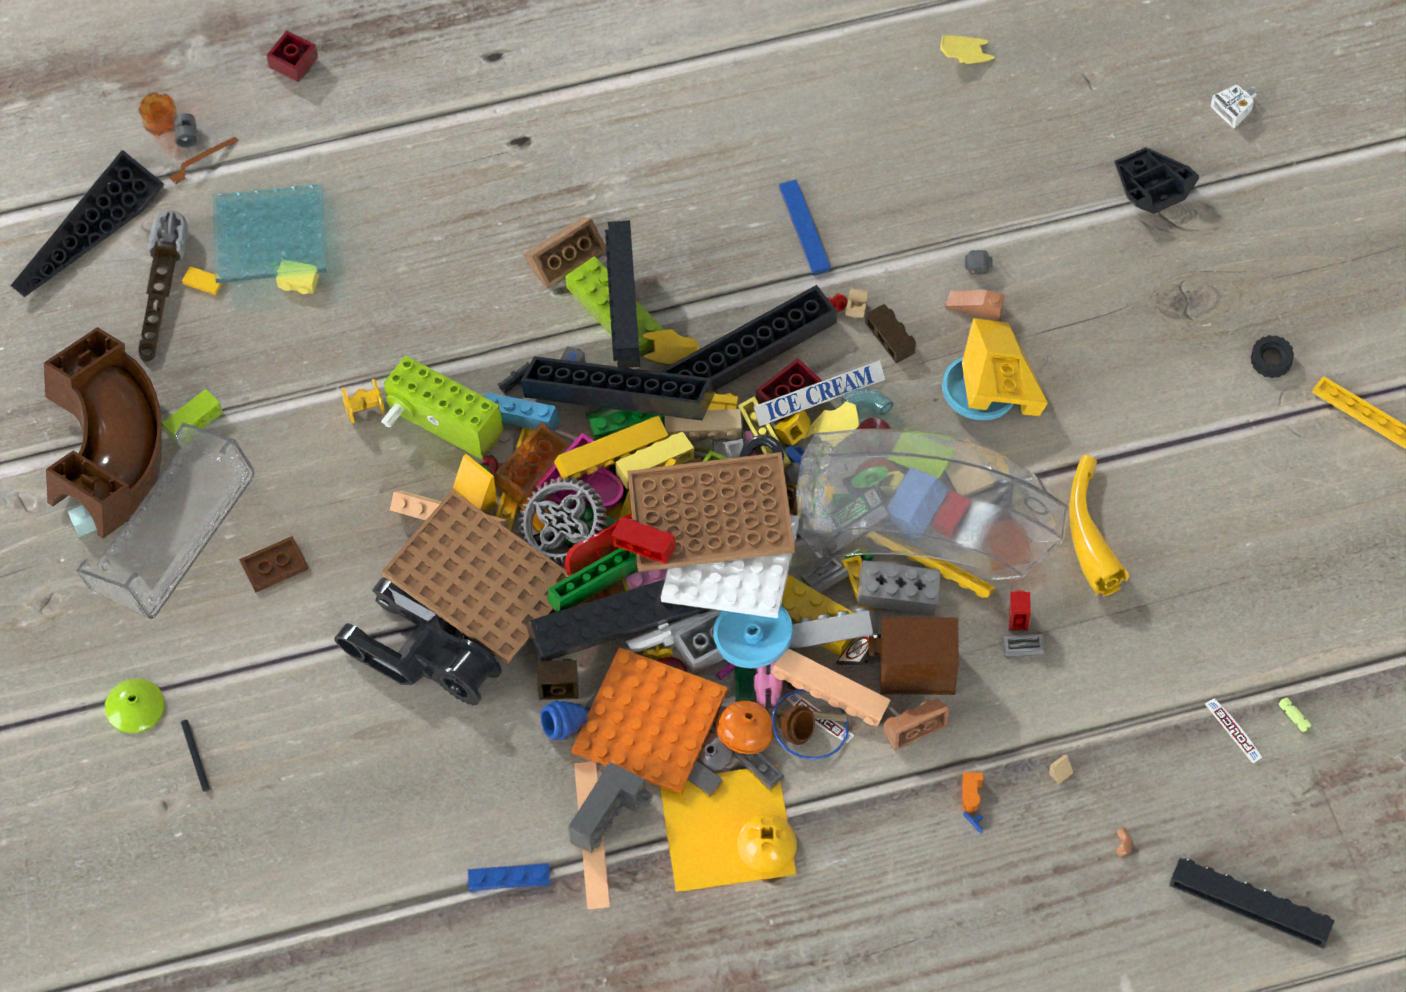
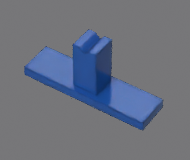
M965 811L963 816L981 834L983 829L977 823L983 819V816L978 814L972 818Z

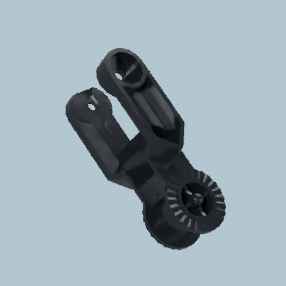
M380 578L372 589L377 595L376 603L388 612L399 614L417 624L418 627L399 652L371 638L363 630L349 623H346L334 637L336 644L354 659L401 685H413L422 677H426L439 683L445 691L455 696L456 699L472 706L477 705L481 701L478 689L487 677L498 678L502 670L499 662L484 648H481L479 644H475L468 639L456 638L454 635L457 628L387 578Z

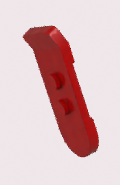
M632 514L626 515L624 518L632 519ZM620 519L603 531L571 547L565 559V569L569 576L619 549L613 545L611 534Z

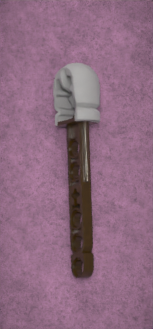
M172 210L159 213L151 227L147 252L153 259L146 294L149 295L141 332L142 340H140L138 348L139 357L143 361H151L156 355L166 297L170 295L175 263L183 259L188 224L181 213ZM162 238L163 243L172 244V241L177 238L176 248L158 246V239ZM160 267H165L167 269V272L165 274H159L157 272V269ZM161 283L165 287L162 290H156L154 285ZM155 300L159 301V303L157 304V310H154ZM150 316H157L158 321L151 323L148 321V318ZM147 332H153L155 334V337L153 339H147L145 337V334ZM149 348L152 350V353L146 356L142 354V350Z

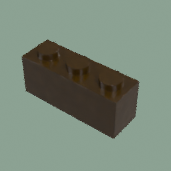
M883 304L866 313L865 324L896 364L915 354V339L913 336L908 335L903 323L898 322L892 309H888Z

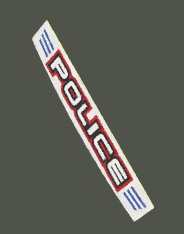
M797 693L786 698L793 706L804 705L812 711H820ZM815 719L817 725L843 740L846 731L844 727L836 721ZM849 731L847 739L845 741L846 743H848L854 737V735Z
M1214 698L1205 703L1252 763L1262 758L1246 733Z

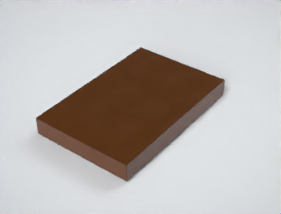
M293 536L239 559L255 593L308 570V566Z

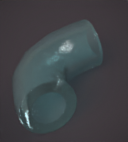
M869 388L856 389L841 397L842 405L845 402L856 404L857 409L861 407L872 408L881 416L889 412L894 404L889 397L880 391Z

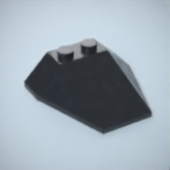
M1147 147L1114 161L1126 198L1136 207L1152 214L1184 201L1199 180V175L1191 167Z

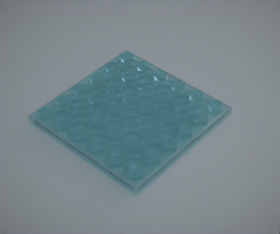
M322 184L213 195L216 283L327 272Z

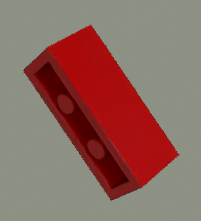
M621 517L611 534L615 547L663 564H667L676 548L675 536L672 533L655 529L651 525L638 523L634 519Z

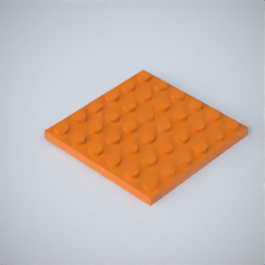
M619 647L587 715V722L583 724L571 749V753L606 767L609 762H612L645 779L648 783L681 795L728 688Z

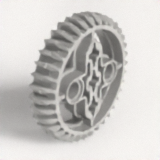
M558 477L557 482L551 479L550 485L544 482V488L537 486L539 491L537 493L532 491L534 496L532 498L527 497L529 503L523 504V507L526 508L525 511H520L524 517L519 518V521L523 524L518 527L522 530L519 533L523 538L522 540L559 566L561 564L565 566L567 553L552 554L548 551L559 548L566 539L573 543H579L603 531L602 527L607 526V523L603 521L607 519V515L604 514L607 510L603 506L604 502L600 499L601 496L588 483L584 484L582 480L578 481L576 478L570 480L568 477H565L563 481L562 478ZM573 490L577 492L576 495L566 496L560 505L553 501H544L547 497L559 491ZM585 498L589 500L594 511V522L590 534L588 526L580 520L586 509ZM577 503V506L571 510V506ZM545 510H549L552 514H547ZM535 512H537L538 519L546 524L540 533V541L542 543L540 546L536 543L532 533V522ZM559 520H564L566 524H562ZM555 534L554 539L549 541L550 536Z

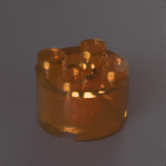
M158 92L145 96L141 100L139 107L144 128L154 136H160L173 129V118L177 115L173 99L168 94L164 93L162 95L158 94Z

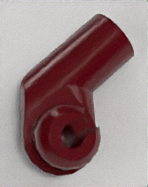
M484 455L482 457V464L488 465L489 473L494 476V479H497L498 461L493 455Z

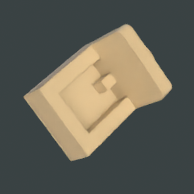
M849 290L845 316L864 318L868 291Z

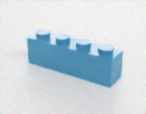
M489 392L485 395V398L499 405L503 424L554 434L560 421V416L555 406Z

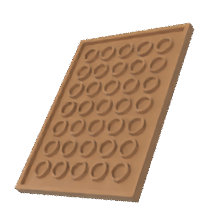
M781 452L627 471L632 519L644 525H651L655 529L668 531L675 536L676 548L667 564L636 554L638 572L795 553Z

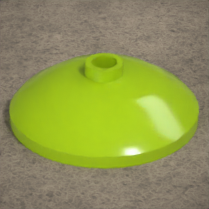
M141 678L128 679L119 683L110 691L105 702V713L111 725L119 731L125 733L144 732L153 727L162 717L165 707L164 697L161 690L153 682Z

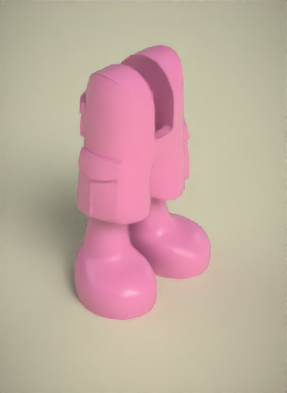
M775 662L770 664V675H767L766 666L757 668L758 673L754 676L757 704L764 708L767 700L766 696H771V708H774L780 700V694L783 689V680L777 679L771 673Z

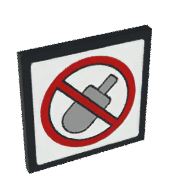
M874 634L871 636H874V638H880L881 634ZM869 636L854 638L836 664L862 665L863 663H868L866 658L869 657Z

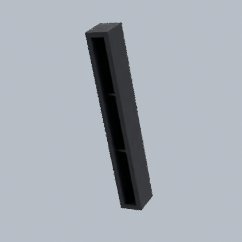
M1179 858L1169 884L1173 888L1322 949L1325 947L1335 922L1327 914H1319L1307 906L1296 905L1287 898L1274 896L1268 890L1257 889L1248 882L1237 881L1228 874H1220L1215 872L1213 868L1203 867L1188 858Z

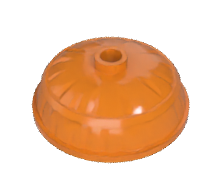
M738 701L732 703L722 710L717 718L716 732L719 739L726 747L738 753H759L770 746L775 736L772 730L771 715L764 707L755 702Z

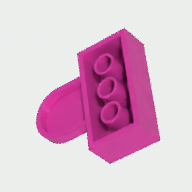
M581 433L566 452L591 443L594 440ZM555 464L535 486L536 493L539 491L537 486L544 488V482L550 485L551 479L557 482L558 477L562 478ZM603 466L591 475L587 473L581 475L578 481L582 480L584 484L588 483L591 488H594L596 493L601 496L600 499L604 502L603 506L607 510L614 508L621 502L624 491L621 480L608 471L610 467L604 468ZM573 490L559 491L550 495L544 501H553L560 505L566 496L576 495L577 492ZM585 498L584 501L591 505L589 500ZM577 503L571 506V510L577 506Z

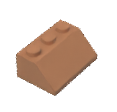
M937 698L932 701L927 700L915 709H907L902 715L887 719L884 723L883 732L893 749L897 750L946 727L948 724L949 708Z

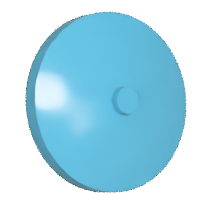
M963 357L950 364L944 374L942 391L947 403L957 413L974 420H992L1003 416L1013 407L1014 404L992 401L987 410L969 408L962 367Z
M782 605L778 618L722 610L716 619L713 635L716 647L725 660L743 668H759L775 662L787 651L793 637V626L787 610Z

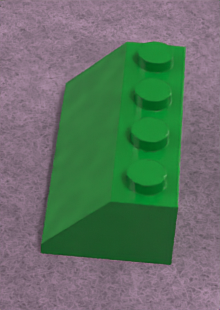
M609 408L585 414L594 441L658 416ZM659 415L665 427V416Z

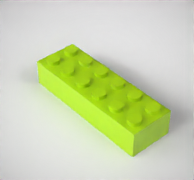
M594 256L565 276L566 287L611 335L608 272L605 266ZM636 300L639 355L642 357L654 348L653 341L642 337V335L664 329Z

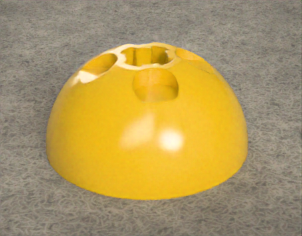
M770 814L759 815L750 819L742 827L737 840V849L743 862L750 868L760 872H775L783 869L793 860L797 851V838L791 825L781 817Z

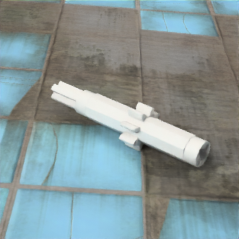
M713 609L671 624L667 622L661 624L653 631L626 641L627 647L633 653L661 643L665 647L674 644L675 633L719 610Z

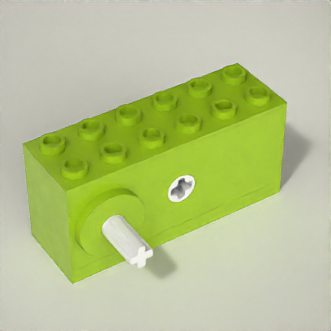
M407 355L402 358L383 382L387 395L386 401L390 408V411L382 420L386 427H391L398 417L401 416L481 460L484 455H488L504 431L498 404Z

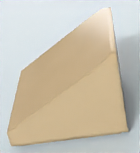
M1063 755L1050 765L1049 775L1058 784L1073 774V769L1067 755Z

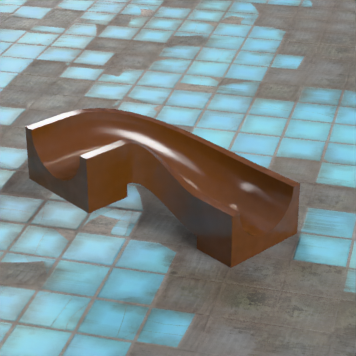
M97 327L44 362L45 397L72 413L78 419L83 431V441L79 453L73 450L46 469L48 504L55 506L67 496L75 498L89 512L96 525L98 536L104 539L135 516L149 500L160 472L162 430L160 406L149 376L141 365L125 352V343Z

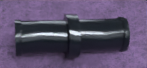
M529 362L517 371H512L510 376L498 383L500 390L504 394L515 385L521 384V379L530 364Z

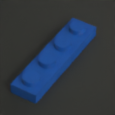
M549 863L468 869L469 891L550 885Z

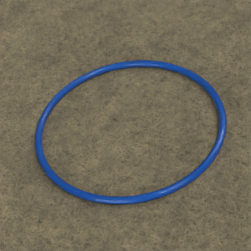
M799 689L783 696L777 702L772 713V730L776 739L784 749L800 758L816 760L823 759L833 755L844 745L849 730L848 719L847 722H845V736L841 744L832 752L826 755L812 757L798 754L789 749L780 740L776 732L774 724L775 713L778 706L785 698L795 693L808 691L804 689Z

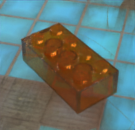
M541 422L495 472V486L522 506L527 501V497L532 495V491H535V486L555 464L554 461L558 455L565 453L571 445Z

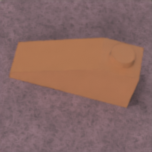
M990 290L950 291L945 308L1000 321L1004 308L1005 294Z

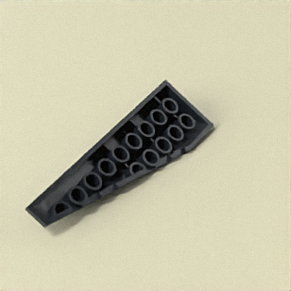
M122 149L10 286L25 298L142 213L165 184Z

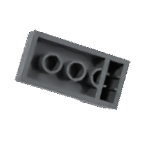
M609 762L569 825L570 843L592 853L594 848L597 849L600 846L603 834L609 832L613 824L612 820L615 815L619 816L623 806L634 812L638 810L639 805L648 807L653 799V795L645 789V779Z

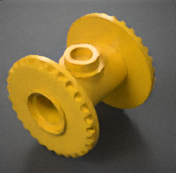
M371 379L373 389L369 391L358 389L354 395L347 396L345 388L341 389L344 407L351 424L355 423L353 413L379 406L381 414H385L383 398L375 379Z

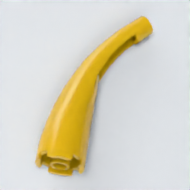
M1083 455L1076 469L1070 494L1069 521L1071 537L1077 559L1088 584L1097 596L1099 593H1102L1105 597L1121 589L1119 584L1123 580L1128 581L1129 573L1088 513L1086 503L1089 480L1093 478L1097 460L1092 456Z

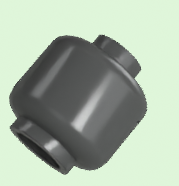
M971 250L965 256V268L971 274H986L989 267L993 265L992 256H989L986 250Z

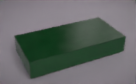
M735 666V702H755V668Z

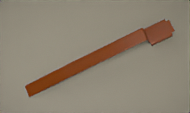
M233 137L181 163V172L170 176V179L178 184L185 180V168L239 140Z

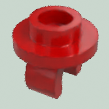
M836 293L832 299L828 298L837 312L843 311L847 306L848 300L843 294Z

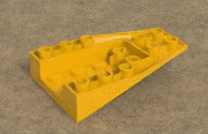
M973 318L962 360L969 408L987 410L992 401L1021 405L1023 415L1040 416L1048 402L1034 369L1008 322Z

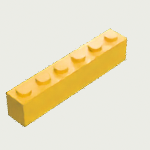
M658 415L558 455L554 463L563 481L565 477L570 478V480L572 478L578 480L585 473L591 475L597 472L600 467L608 468L614 465L615 461L628 457L638 450L650 447L656 442H661L669 435Z

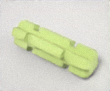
M1288 698L1280 701V708L1283 711L1286 710L1285 713L1295 724H1298L1297 727L1302 732L1307 731L1311 727L1310 722L1307 719L1304 720L1305 717L1294 705L1292 706V702Z

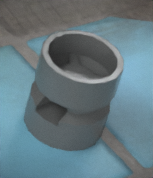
M189 113L176 115L172 120L176 144L180 147L196 145L199 138L195 117Z

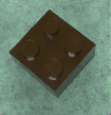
M547 659L537 661L539 700L579 699L577 660L563 659L562 661H553Z

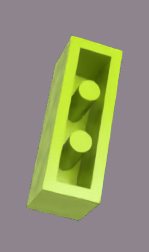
M204 389L162 422L164 431L180 446L188 442L195 433L203 430L209 422L220 416L223 412L221 404L207 389Z

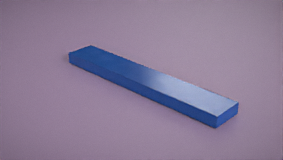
M797 179L779 184V189L812 275L830 271L829 262Z

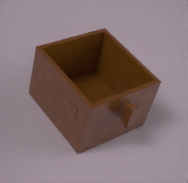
M882 617L881 637L874 638V636L869 635V657H874V654H880V694L956 695L959 666L958 618Z

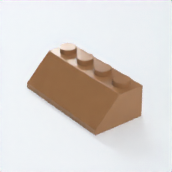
M582 217L524 253V256L531 270L548 288L594 256L598 257L606 252V246L592 218Z

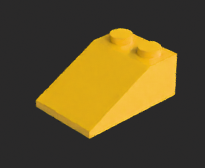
M465 454L453 485V491L485 514H488L498 504L494 476L469 455Z

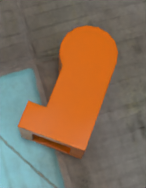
M963 772L962 808L968 813H974L979 809L980 795L977 793V787H982L983 773Z

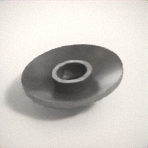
M710 733L696 761L710 771L717 772L729 764L733 750L721 742L717 733ZM714 748L713 753H708V750Z

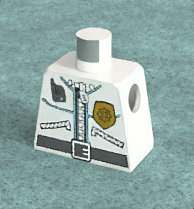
M1238 85L1232 86L1212 97L1211 108L1234 129L1251 113L1254 104L1253 98L1256 97V92L1253 88H1248L1244 91Z

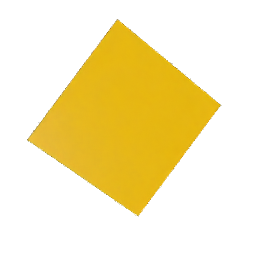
M748 769L715 773L722 778L723 782L711 796L688 780L681 795L660 787L676 892L797 875L794 858L781 870L760 872L747 866L741 859L737 849L739 833L750 819L759 815L770 814L781 817L787 822L781 782L769 790Z

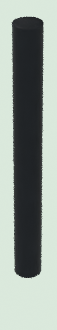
M187 719L182 720L180 723L202 791H208L210 786L189 721Z

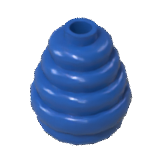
M553 701L541 710L540 719L543 731L552 740H564L573 735L575 731L579 730L587 722L588 710L579 703Z

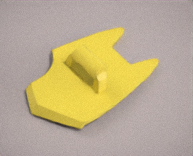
M943 35L941 51L947 57L958 58L960 63H980L995 58L992 55L982 53L980 45L987 44L988 40L956 35Z
M845 402L836 410H824L810 425L808 433L803 439L814 434L818 437L821 443L816 448L815 454H819L839 443L858 428L859 418L856 404Z

